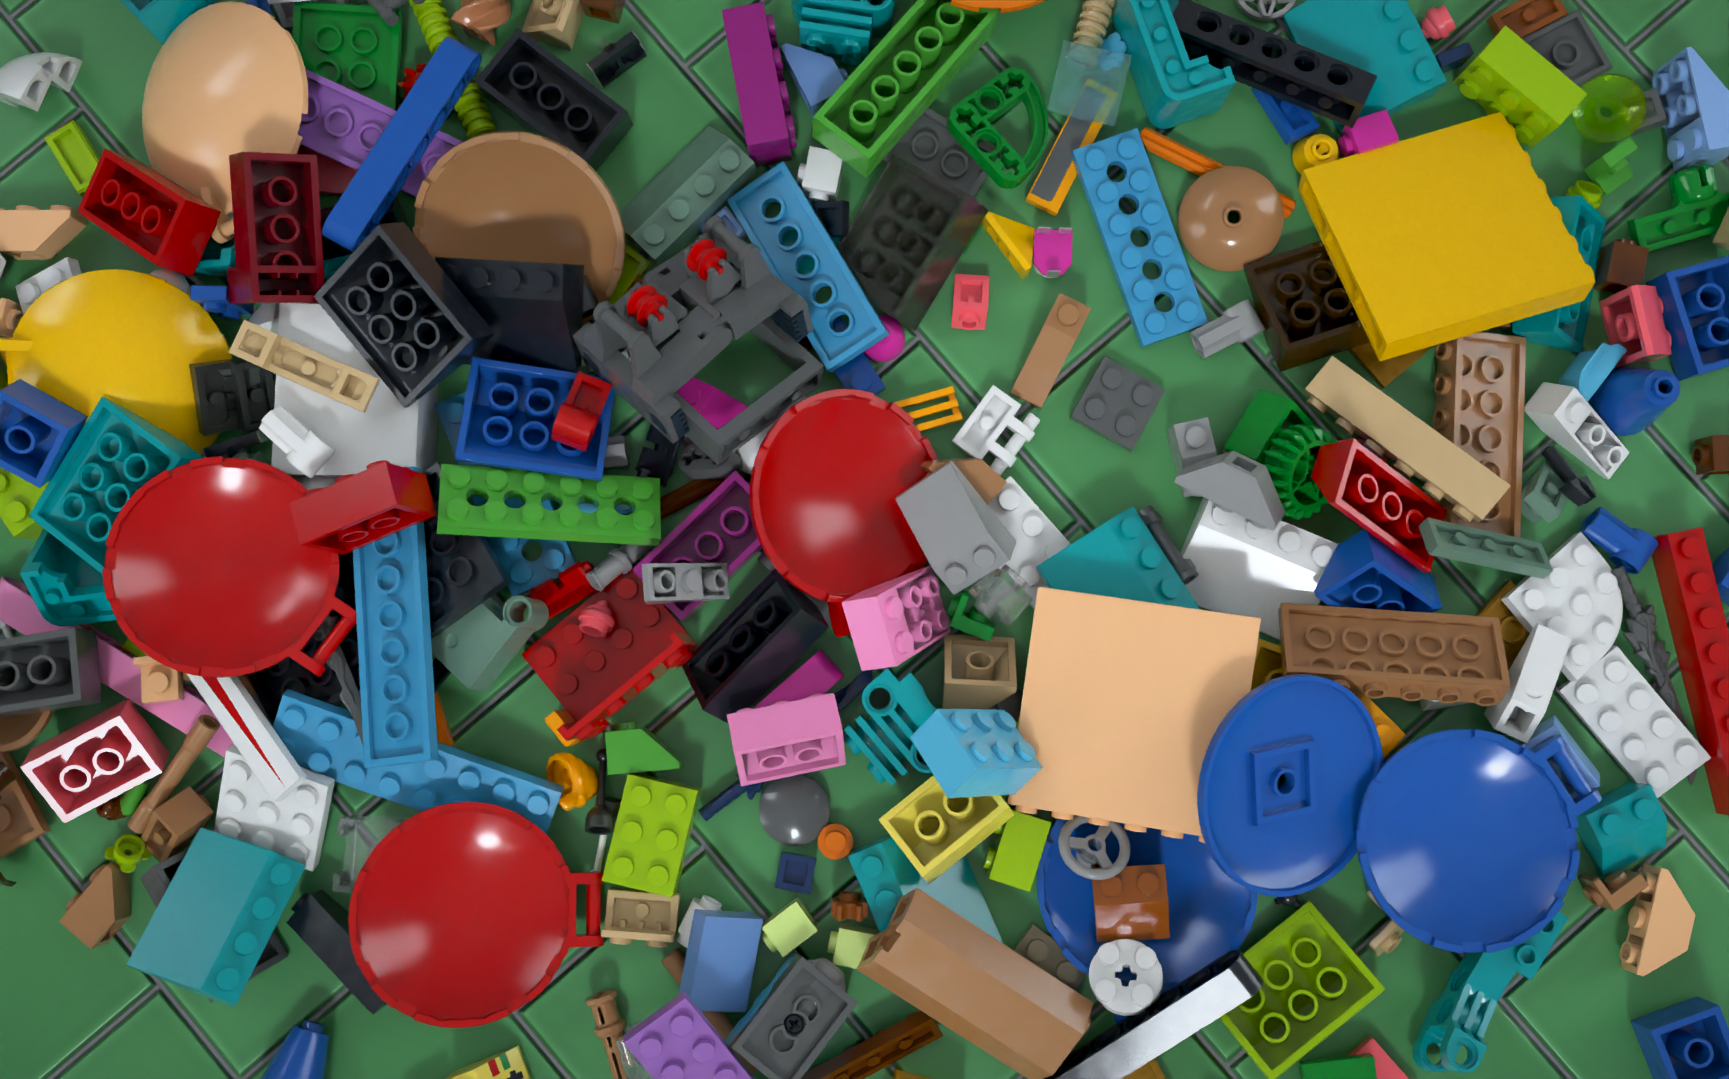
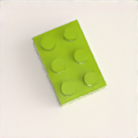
M1506 25L1485 45L1453 81L1459 87L1460 92L1465 97L1474 99L1485 109L1487 115L1502 111L1507 122L1513 125L1517 140L1531 148L1558 128L1587 95L1584 90Z
M639 772L629 773L602 881L672 898L678 890L702 788Z

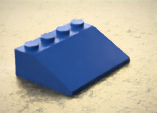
M472 357L455 460L602 481L615 390H611L586 452L551 439L556 416L562 403L568 397L577 373ZM589 375V376H592V377H595V378H597V379L602 380L599 376Z

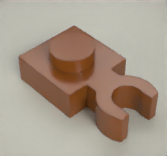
M843 891L839 892V897H832L831 917H835L836 921H842V919L863 921V918H867L868 903L866 898H861L860 892Z

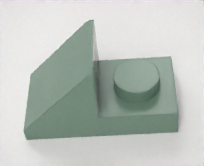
M1544 462L1522 485L1521 513L1532 523H1536L1543 518L1550 524L1561 515L1567 499L1559 490V488L1565 485L1564 482L1547 462Z

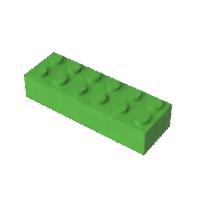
M917 0L813 116L812 137L867 178L993 34L999 13L998 10L979 8V12L950 5L951 0Z

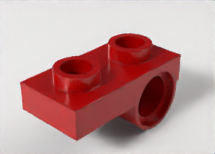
M578 371L568 397L562 403L556 416L551 439L586 452L611 393L612 384Z

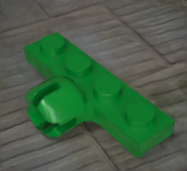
M1711 164L1695 165L1671 173L1668 177L1673 200L1671 207L1667 210L1627 221L1631 240L1635 241L1637 246L1649 248V251H1653L1718 231L1729 207V192L1721 193L1719 191Z

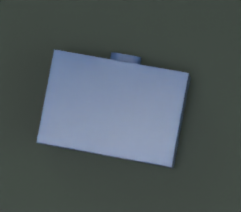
M695 909L679 994L685 991L700 1011L746 1012L763 919L749 910L737 912Z

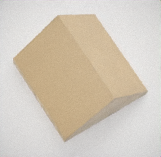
M532 0L522 31L533 39L572 51L585 14L580 3L581 0Z

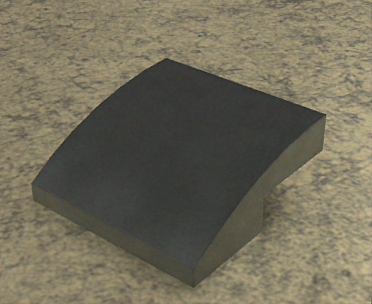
M241 358L189 364L199 433L207 436L238 429L244 432L259 430L263 417L270 410H274L275 390L272 372Z

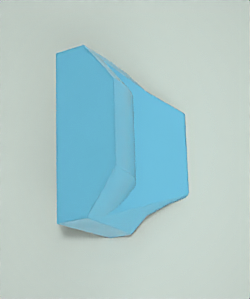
M1602 343L1598 349L1581 352L1566 369L1558 382L1560 385L1575 387L1588 402L1627 349L1619 343L1613 345Z

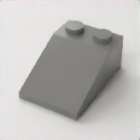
M952 460L896 496L895 500L932 569L954 595L1011 560L1016 540Z

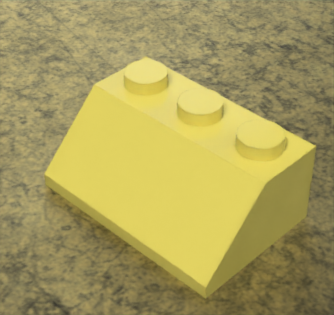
M933 775L878 820L919 874L930 884L1012 818L1014 813L1000 795L948 798Z

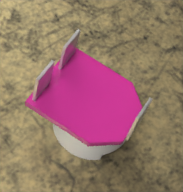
M1038 227V229H1034V255L1032 262L1037 274L1046 278H1057L1062 276L1072 265V228L1060 227L1059 230H1051V227Z

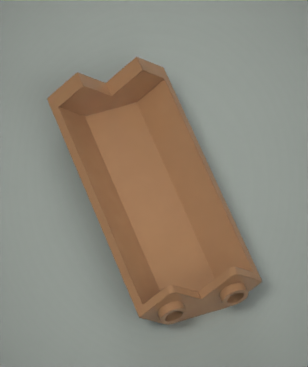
M918 888L899 898L887 929L869 939L857 967V970L1027 1079H1044L1052 1076L1086 1033L1091 1023L1089 1016L1093 1006L1092 1001Z

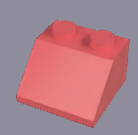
M1633 285L1599 302L1608 344L1619 343L1627 349L1614 368L1652 362L1672 354V339L1669 331L1665 328L1662 315L1664 306L1662 299L1657 294L1656 286Z

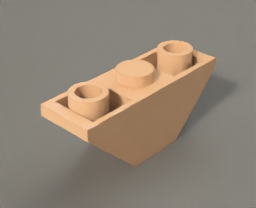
M18 205L16 210H5L0 207V252L16 260H52L87 226V219L73 212L72 207L64 205H52L50 210H39L37 207Z
M1644 864L1643 871L1640 874L1649 886L1637 894L1635 905L1629 911L1628 924L1630 927L1627 939L1620 949V968L1640 976L1649 974L1688 950L1696 916L1669 870Z

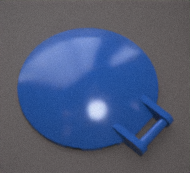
M1477 729L1443 730L1430 733L1406 744L1380 767L1368 785L1361 802L1356 827V845L1361 871L1366 884L1376 902L1394 923L1418 940L1440 949L1458 953H1491L1524 942L1542 930L1556 916L1565 903L1562 900L1567 893L1571 881H1575L1579 867L1580 851L1577 850L1576 828L1579 827L1577 816L1602 800L1598 790L1590 787L1565 749L1567 743L1561 734L1548 738L1530 750L1505 738L1503 735ZM1553 756L1578 794L1576 797L1572 798L1548 763L1547 759Z
M1057 819L1049 831L1038 865V902L1046 928L1061 949V953L1078 970L1089 975V968L1093 957L1101 945L1109 942H1097L1091 879L1084 878L1073 872L1061 857L1058 845L1059 834L1063 825L1068 820ZM1090 823L1079 825L1073 830L1070 837L1086 838L1089 835L1095 834L1100 826ZM1119 823L1124 829L1125 823ZM1147 827L1146 832L1124 829L1128 835L1131 848L1130 858L1126 866L1165 864L1170 938L1135 940L1151 948L1161 964L1163 987L1160 995H1162L1227 952L1235 949L1239 950L1251 930L1256 913L1258 893L1230 879L1215 863L1206 844L1198 841L1199 836L1184 833L1183 838L1178 839L1161 835V829ZM1111 831L1105 839L1106 854L1113 864L1118 858L1120 847L1116 836ZM1088 846L1091 850L1098 851L1094 846ZM1071 850L1073 856L1076 858V850ZM1123 968L1122 972L1116 973L1115 978L1121 979L1122 986H1129L1130 980H1136L1137 975L1132 974L1130 968ZM1114 1013L1115 1023L1128 1017Z

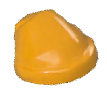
M568 752L555 753L548 759L546 765L547 780L564 786L558 802L562 809L569 811L573 808H581L587 801L597 795L598 775L595 768L585 764L583 760Z

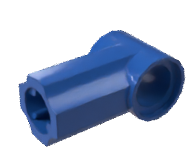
M1602 507L1596 508L1580 525L1581 529L1579 532H1582L1584 536L1610 554L1609 559L1616 566L1624 565L1626 571L1631 574H1638L1659 546L1657 540L1650 534L1637 528H1630Z

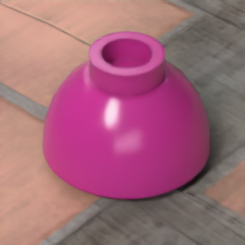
M878 314L890 335L863 353L872 361L888 362L895 359L902 352L905 345V332L897 319L890 315Z

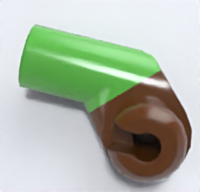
M144 781L125 791L124 795L114 797L96 807L97 814L110 821H116L133 815L143 799L149 782Z

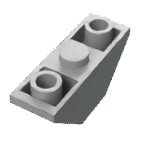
M1235 451L1187 465L1176 476L1174 483L1182 486L1188 494L1197 497L1202 496L1214 502L1223 511L1235 512L1247 518L1252 525L1258 528H1268L1273 531L1285 514L1267 467Z
M727 563L642 564L644 602L646 604L730 599Z

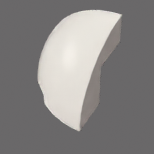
M49 52L33 53L15 58L0 68V102L16 108L22 105L38 111L50 85L70 92L83 62L68 55Z

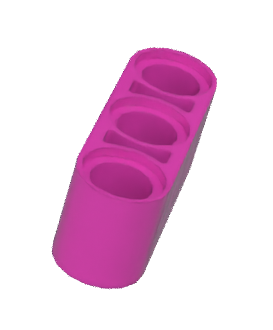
M821 649L753 709L771 706L778 701L791 702L805 699L813 694H825L845 675Z

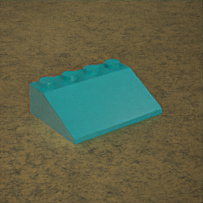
M1307 0L1281 17L1293 42L1377 75L1358 118L1383 110H1387L1389 116L1432 97L1447 82L1407 0ZM1333 121L1339 135L1341 136V133L1345 125Z
M102 397L29 517L103 575L102 569H104L107 546H105L106 540L118 513L125 503L139 488L165 470L170 471L178 466L190 463L191 460L204 457L180 439L106 397Z
M1133 506L1035 567L1048 588L1200 609Z
M200 827L126 966L233 1008L237 1004L306 865L274 851Z
M890 834L848 853L849 861L880 932L887 929L899 898L918 888L1001 943L1003 942L966 856L962 857L929 884L919 874Z

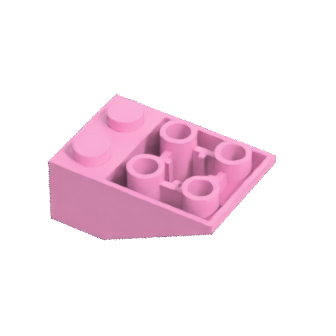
M931 566L871 587L841 602L862 671L898 666L951 632L949 616L946 615L947 612L944 609L939 592L940 585Z

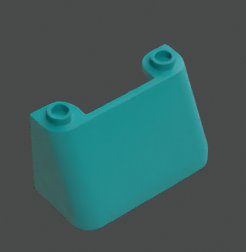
M43 528L19 572L43 618L56 626H74L117 620L109 600L106 599L103 575Z

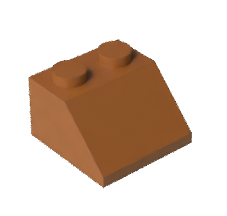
M1165 864L1125 866L1119 874L1112 878L1091 880L1097 942H1112L1118 939L1149 940L1170 938Z

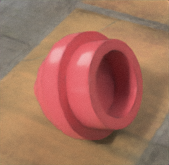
M1444 4L1438 8L1433 6L1425 12V18H1423L1420 24L1426 39L1431 37L1434 40H1444L1450 37L1449 33L1456 29L1455 23Z
M598 601L581 611L578 619L580 621L579 629L583 633L594 638H605L607 632L612 631L615 620L611 616L612 611L607 607V601Z

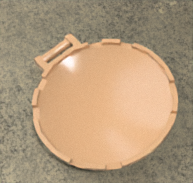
M220 2L198 10L180 23L164 42L151 67L142 105V130L148 159L155 171L221 212L216 228L211 234L212 238L220 244L231 240L234 236L233 218L230 219L233 210L229 155L240 152L296 154L303 138L298 135L302 114L308 113V81L301 53L291 34L279 25L274 16L258 7L242 2Z

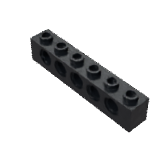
M1180 0L1173 13L1189 60L1207 55L1209 64L1215 68L1223 69L1230 66L1235 81L1350 128L1354 127L1377 78V75L1190 0Z

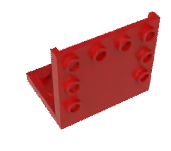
M631 569L627 574L621 573L601 592L597 591L521 655L576 721L561 725L557 729L566 741L577 738L579 741H582L585 738H594L610 725L608 722L610 718L671 668L678 669L693 656L691 651L698 644L665 604H646L644 602L643 581ZM605 600L608 603L607 607L612 611L611 616L615 620L612 631L607 632L605 638H594L583 633L579 629L580 621L578 619L581 611L589 605Z

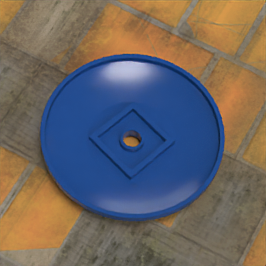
M1310 674L1285 675L1265 682L1250 691L1236 703L1218 726L1207 748L1200 771L1197 791L1198 818L1201 833L1211 857L1218 867L1237 884L1266 896L1287 897L1302 894L1317 888L1333 878L1356 854V827L1361 802L1368 785L1383 765V753L1377 728L1368 710L1356 695L1341 684L1324 677ZM1283 773H1285V782L1280 786L1278 790V779Z

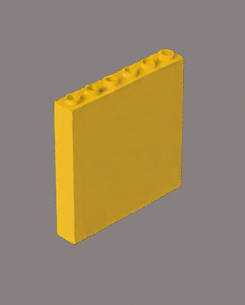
M1502 111L1402 140L1375 150L1307 168L1302 172L1298 192L1379 362L1584 301L1596 282L1591 266L1583 260L1578 251L1575 237L1567 231L1562 222L1560 210L1552 204L1544 181L1536 175L1531 166L1529 154L1523 151L1516 138L1513 125L1507 122Z

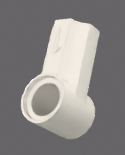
M279 405L276 409L270 410L261 420L262 423L259 429L287 454L285 456L286 459L295 468L309 478H312L336 452V449L314 430H309L285 407Z

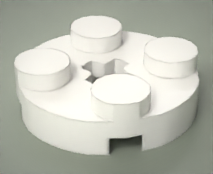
M1118 939L1100 946L1090 964L1089 981L1097 1000L1107 1010L1118 1015L1133 1016L1145 1011L1146 1008L1150 1007L1159 998L1163 987V972L1161 964L1151 948L1135 940ZM1123 968H1130L1131 973L1137 975L1136 980H1130L1129 986H1122L1121 979L1115 978L1116 973L1122 972Z

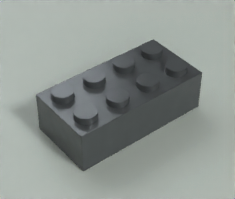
M69 628L0 639V719L102 702L95 631Z

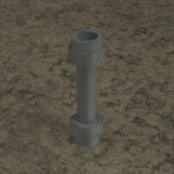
M1153 506L1141 509L1138 515L1184 585L1192 582L1199 575L1191 559H1184L1167 535L1161 526L1163 518L1158 511H1155Z

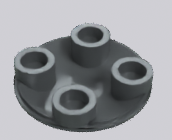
M804 775L774 780L763 792L759 804V817L764 830L777 842L789 846L804 845L816 839L821 830L826 827L830 814L829 800L825 791L813 778Z

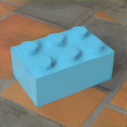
M937 709L910 737L948 798L1015 795L1043 768L1035 757L1036 752L1034 748L1023 739L1016 728L1014 718L1005 710Z

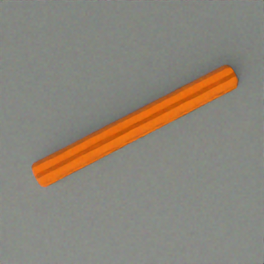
M1144 127L1140 133L1145 150L1200 177L1211 170L1225 167V165L1148 127ZM1278 192L1283 205L1284 218H1288L1295 208L1296 201Z

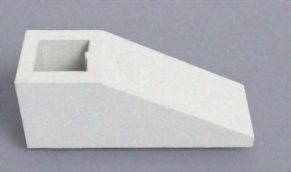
M1543 382L1524 406V411L1541 431L1604 479L1609 480L1630 453L1575 387Z
M1538 622L1535 624L1508 671L1511 684L1510 689L1499 704L1488 706L1484 712L1494 729L1528 743L1547 710L1572 640L1571 637Z

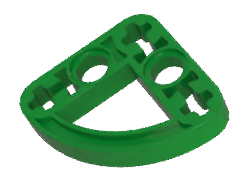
M1018 67L1005 69L954 105L946 123L948 131L986 174L999 187L1004 189H1013L1019 186L1031 174L1040 159L1048 136V113L1043 96L1030 75ZM1008 83L1012 85L1018 83L1020 85L1019 88L1017 86L1011 87L1009 90H1007L1006 95L1003 93L1006 90ZM991 97L997 102L998 106L994 109H987L981 105L980 99ZM1021 101L1026 107L1031 125L1030 145L1023 158L990 124ZM958 117L961 120H964L966 118L969 119V124H967L966 122H962L961 124H959L957 122ZM983 139L989 140L995 146V150L984 152L979 149L977 142ZM1003 168L1007 170L1013 168L1015 173L1009 172L1005 174Z

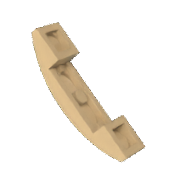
M243 320L228 352L364 413L380 382V379L333 360L246 320Z

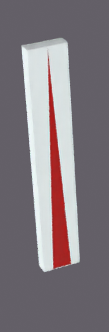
M187 674L274 802L284 800L307 776L237 676L214 678Z

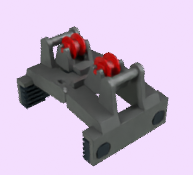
M716 215L707 220L704 225V233L698 237L694 244L648 272L641 284L637 282L614 305L609 301L599 303L593 312L595 322L593 324L590 322L585 324L573 335V338L584 363L602 380L612 384L613 390L674 444L689 432L690 429L684 418L680 402L672 395L729 345L732 338L735 340L739 339L771 315H773L774 323L797 342L814 329L807 301L771 273L761 255L760 249L752 243L747 244L728 229L725 221ZM734 285H736L737 287H739V288H737L736 290H734L733 292L730 293V291L732 290V288L734 287ZM677 330L678 334L661 350L658 351L655 348ZM627 347L630 352L631 361L622 354Z

